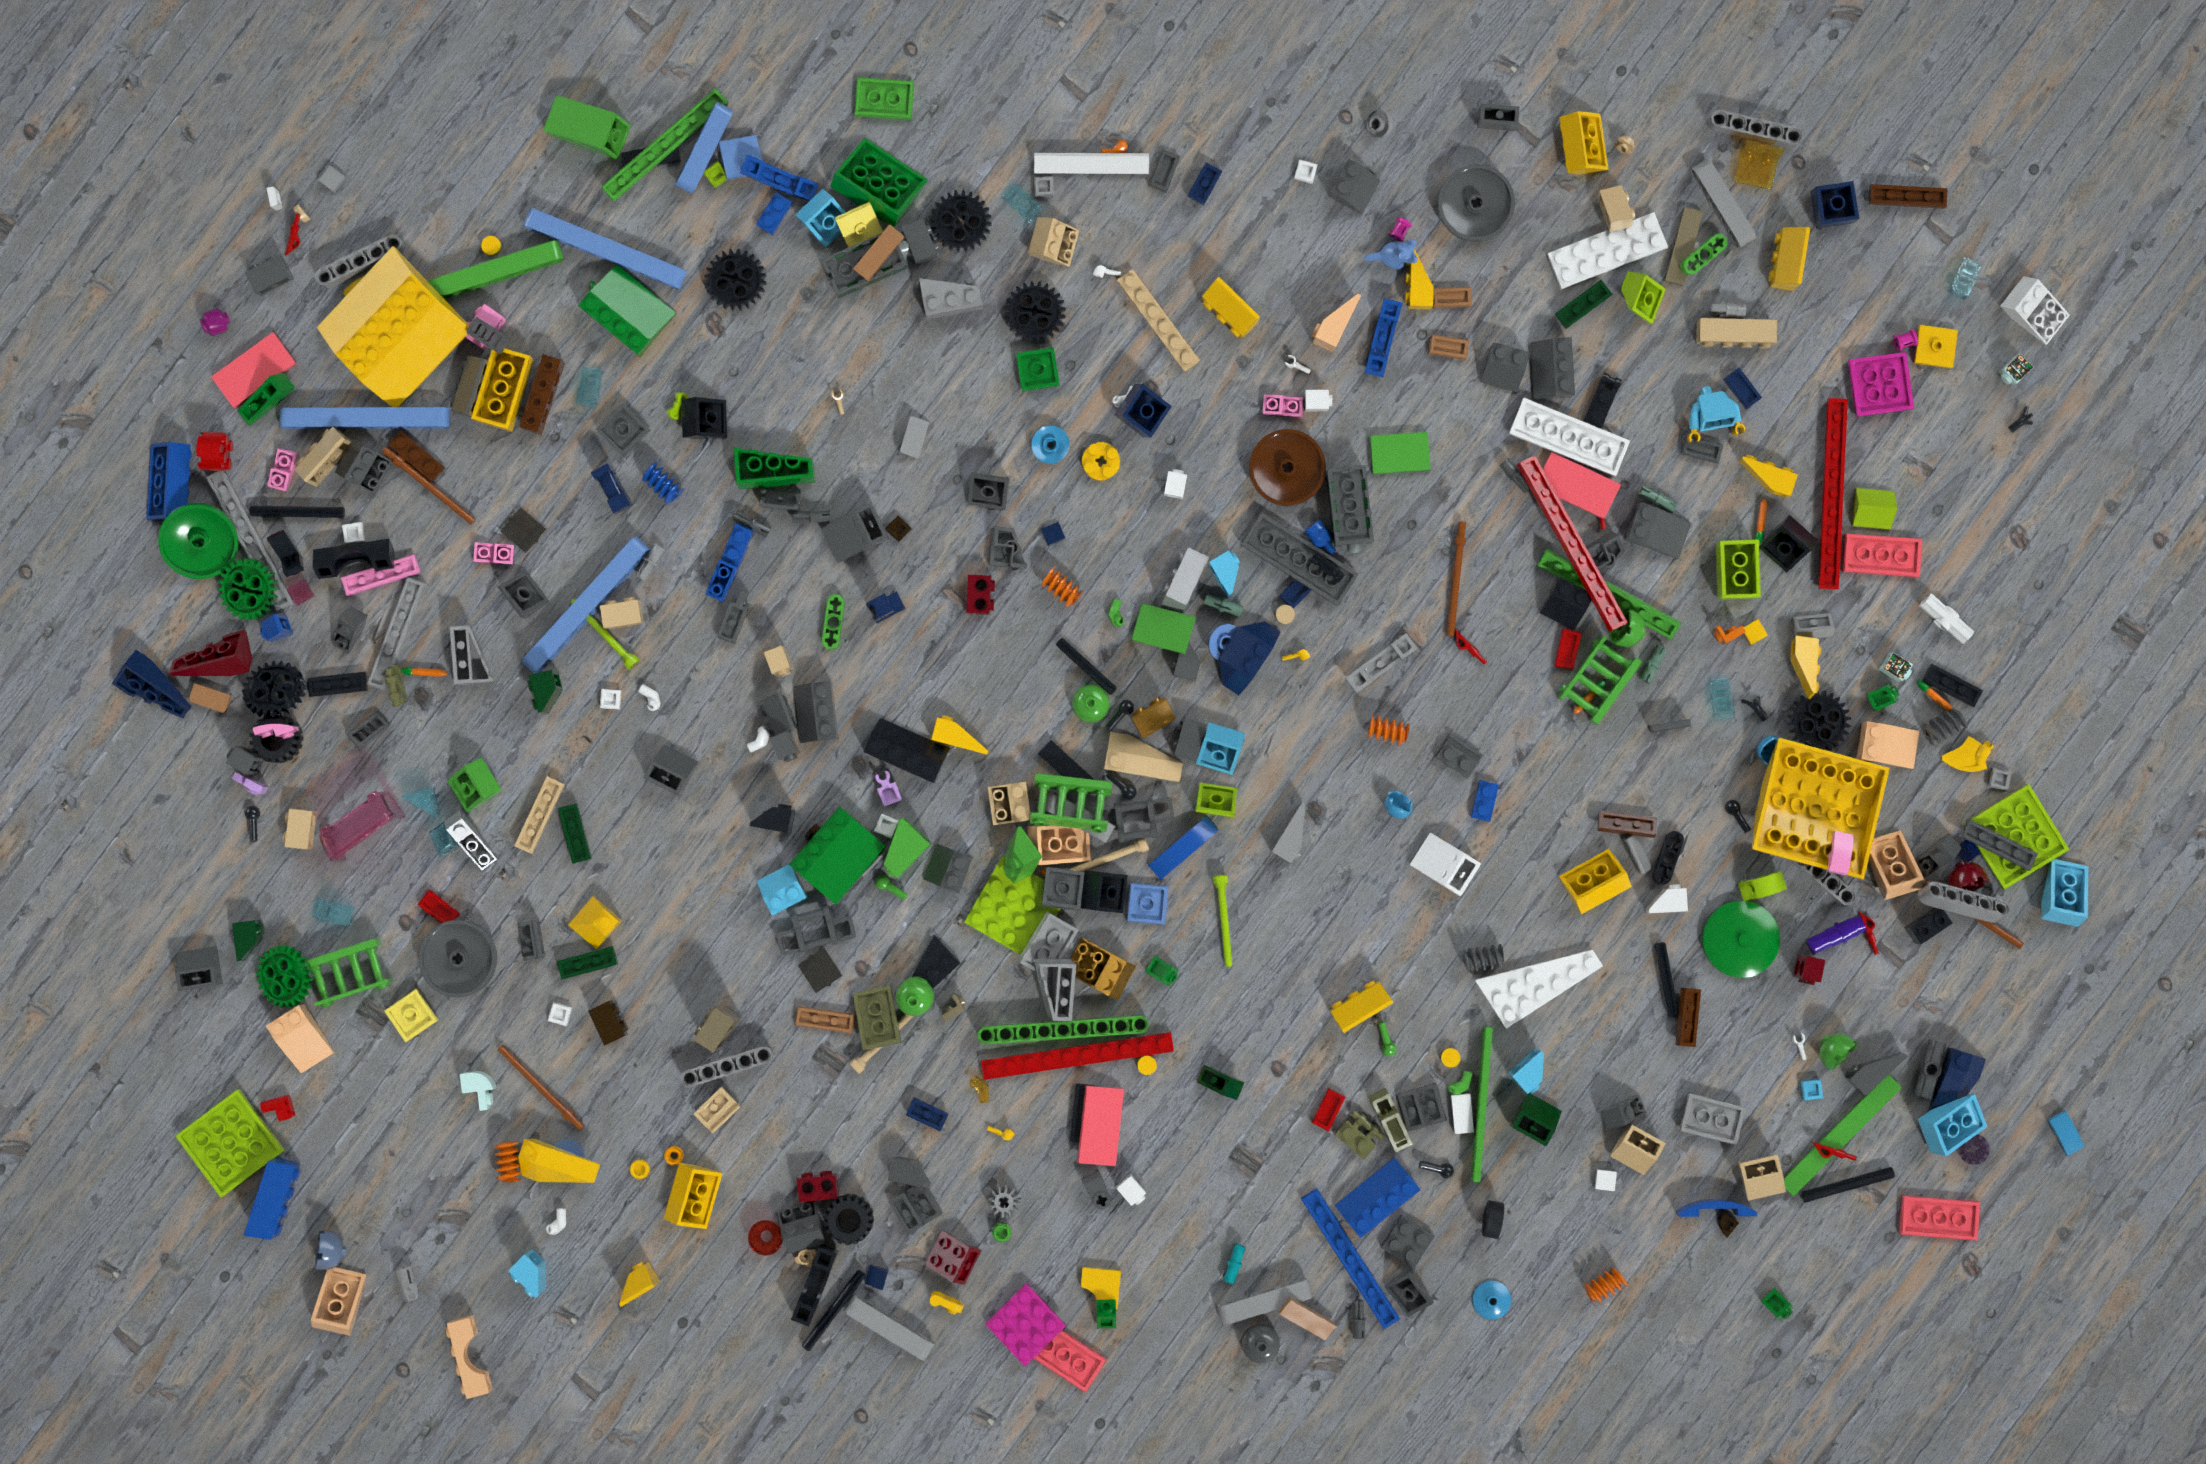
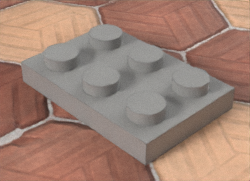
M1046 911L1017 961L1036 972L1033 959H1062L1079 930Z
M1688 1093L1679 1130L1737 1145L1746 1107Z

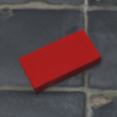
M1562 629L1554 663L1555 667L1574 670L1582 633Z
M431 889L428 890L417 904L441 924L455 920L460 914L459 911Z
M1328 1088L1311 1123L1329 1132L1346 1097Z

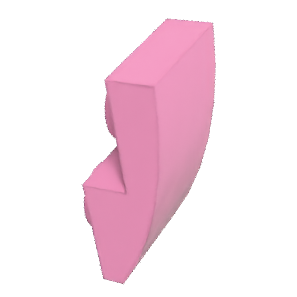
M1264 395L1263 414L1303 418V397Z
M278 448L274 467L270 471L268 487L287 491L294 473L298 453Z
M475 542L473 562L513 564L514 545Z
M267 724L254 727L253 731L255 735L262 736V738L273 735L274 731L275 736L286 739L294 736V732L299 731V728L292 725Z
M1839 831L1832 833V850L1828 854V872L1845 876L1848 874L1853 848L1852 834Z

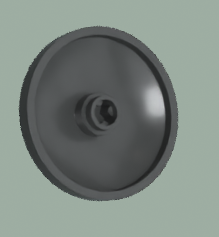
M1480 164L1464 166L1454 171L1443 183L1438 196V212L1444 226L1454 236L1470 242H1482L1499 235L1509 224L1515 208L1514 192L1506 177L1498 170Z
M452 920L436 926L427 934L419 951V967L424 980L432 989L449 997H465L480 991L489 983L497 966V950L491 936L481 926L466 920Z

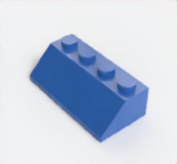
M175 442L151 444L146 520L164 521L173 510L187 504V498L189 497L188 480L191 475L189 463L192 456L190 444Z
M276 1157L267 1162L244 1236L271 1240L280 1235L283 1227L281 1225L282 1218H285L289 1206H287L288 1200L292 1198L295 1188H293L294 1182L298 1180L301 1173L299 1169L300 1163L282 1157Z
M1394 1157L1336 1203L1335 1207L1356 1234L1362 1238L1421 1189Z

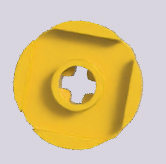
M1097 442L1091 444L1085 450L1082 457V466L1090 478L1097 481H1105L1118 472L1120 457L1118 451L1112 445L1105 442ZM1100 456L1104 457V460L1107 461L1102 467H1099L1098 462H1095Z

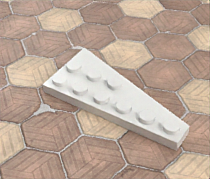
M1588 950L1475 979V982L1507 1029L1597 971L1603 965L1594 951Z

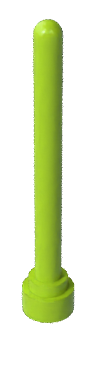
M576 599L571 600V605L576 601ZM591 614L588 616L590 618H586L587 622L623 658L624 666L628 670L634 668L633 665L635 663L638 664L640 662V659L635 654L628 653L606 629H603V626Z
M1217 875L1212 877L1215 888H1218L1225 966L1231 967L1232 953L1225 887L1229 883L1228 875Z

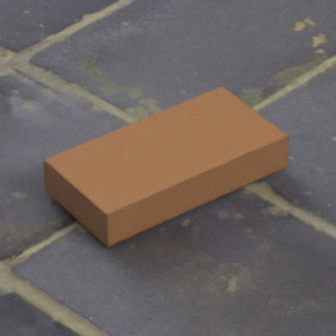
M1471 287L1434 288L1433 309L1472 306Z
M1432 334L1428 354L1466 360L1469 340Z
M194 683L188 701L227 713L232 695Z

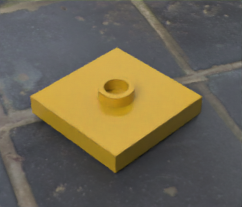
M1919 325L1917 332L1918 345L1915 348L1913 364L1952 369L1958 330Z

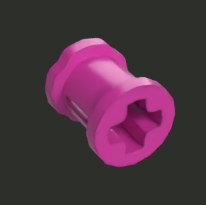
M1397 217V222L1388 235L1397 241L1403 242L1404 235L1408 228H1411L1412 224L1404 218Z
M1912 329L1902 335L1895 334L1893 342L1895 348L1898 351H1902L1905 347L1917 346L1918 337Z

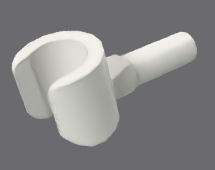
M1102 265L1097 266L1093 272V275L1099 278H1103L1104 273L1121 276L1120 271L1109 270Z
M1288 355L1290 359L1294 360L1292 364L1285 362L1288 368L1295 367L1308 374L1311 370L1298 363L1293 355Z
M1800 1033L1801 1042L1796 1041V1037L1793 1035L1792 1042L1798 1046L1802 1060H1806L1803 1048L1804 1034Z

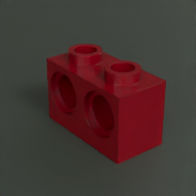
M968 575L967 614L990 615V611H994V599H991V592H995V580H992L991 575ZM980 580L987 583V587L982 591L976 588V584ZM982 599L986 602L984 609L978 610L975 607L977 600Z
M1798 954L1793 977L1799 978L1798 982L1815 985V982L1821 983L1825 960Z
M831 1170L821 1171L820 1175H813L812 1172L802 1173L801 1177L797 1178L799 1202L837 1199L839 1197L837 1173L832 1174ZM824 1180L831 1181L832 1189H825L822 1182ZM810 1182L813 1185V1190L810 1192L805 1191L803 1184Z

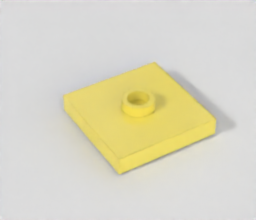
M870 202L835 217L848 248L883 233Z
M418 989L413 990L384 1010L405 1043L439 1021Z

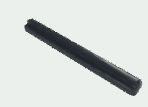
M250 506L249 515L253 517L344 518L345 508Z
M1892 1167L1884 1168L1801 1192V1198L1804 1203L1892 1179L1895 1177V1173Z
M856 1271L803 1342L802 1347L805 1350L810 1351L866 1277L863 1271Z

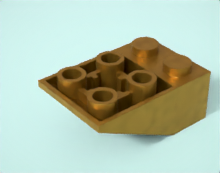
M1158 697L1149 703L1150 707L1147 709L1141 707L1133 712L1131 720L1142 739L1176 720L1166 698L1161 700Z
M1082 937L1070 958L1076 964L1075 978L1119 1000L1136 967L1132 963Z

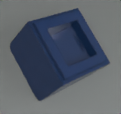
M1059 522L1041 529L1048 547L1066 540Z
M870 1265L865 1284L883 1290L889 1270Z

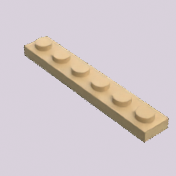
M1131 269L1120 277L1117 282L1183 372H1187L1200 362L1199 358L1135 271Z

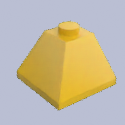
M592 896L568 926L598 950L622 920L595 896Z
M641 1261L632 1267L633 1271L628 1275L619 1302L620 1307L654 1288L660 1282L649 1261L645 1264Z

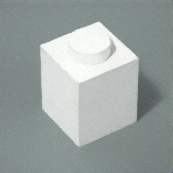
M1305 390V412L1328 411L1329 406H1332V395H1329V390Z
M1173 469L1172 472L1168 471L1164 496L1183 499L1187 479L1184 471Z
M1132 1174L1116 1186V1189L1131 1206L1133 1204L1139 1205L1146 1198L1144 1196L1146 1194L1145 1189Z

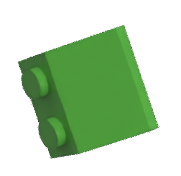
M482 758L465 765L447 780L466 813L474 810L502 791L498 782L491 774L488 765Z
M1021 826L1017 828L1007 846L1003 866L1005 875L1011 879L1013 884L1032 875L1042 858V855Z

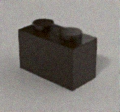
M610 1000L588 1010L604 1046L628 1035L627 1031L629 1028L625 1020H621L619 1016L621 1011L616 1002L613 1003Z

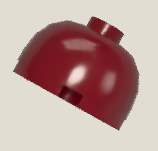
M1966 861L1955 864L1956 868L1950 872L1948 879L1950 886L1972 892L1985 886L1984 881L1989 882L1983 867L1976 863H1967Z

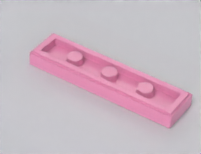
M413 554L394 560L393 569L375 571L372 567L341 577L346 596H350L420 574L421 571L416 555Z

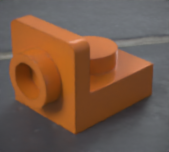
M1720 625L1713 628V635L1718 643L1721 642L1722 645L1746 632L1743 626L1736 627V625L1725 630L1727 634L1724 633Z

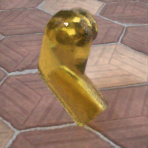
M977 1076L970 1079L969 1085L979 1092V1102L988 1103V1083Z

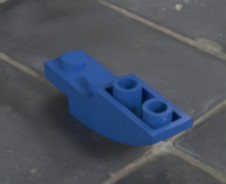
M735 523L705 595L721 602L724 601L749 548L748 545L754 530Z

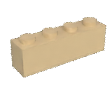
M1700 318L1697 321L1696 344H1702V347H1713L1714 344H1721L1722 348H1731L1733 345H1740V348H1752V345H1759L1761 349H1769L1777 343V320Z

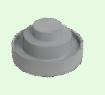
M1386 110L1372 111L1367 118V131L1374 138L1387 137L1393 128V120L1390 113Z

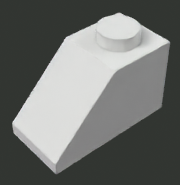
M1681 884L1669 885L1668 889H1663L1646 908V913L1688 911L1687 888H1681Z

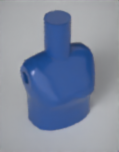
M1320 519L1304 531L1312 544L1317 548L1324 546L1330 555L1336 551L1330 543L1333 534Z

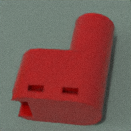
M289 1094L260 1102L262 1113L275 1110L279 1122L296 1116Z

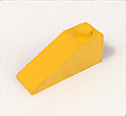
M942 715V718H937L931 740L988 755L989 751L960 725L953 722L952 717Z

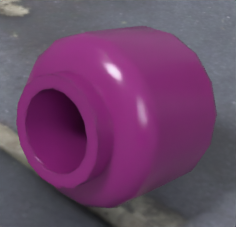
M219 308L204 312L202 319H199L204 333H208L210 336L226 332L228 330L227 324L230 323L227 313H222Z

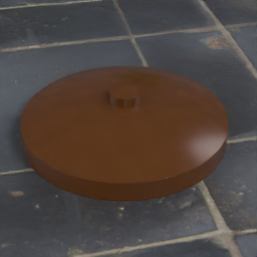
M1282 429L1266 435L1255 446L1249 461V474L1255 490L1265 500L1279 506H1296L1308 501L1320 489L1326 474V462L1322 449L1312 437L1298 430Z

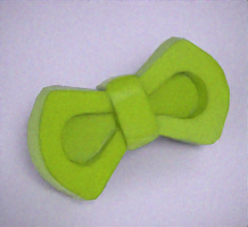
M683 392L675 394L673 407L667 410L669 418L673 420L680 419L682 400L689 398L687 394Z

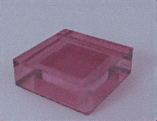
M305 579L287 588L298 606L315 596Z

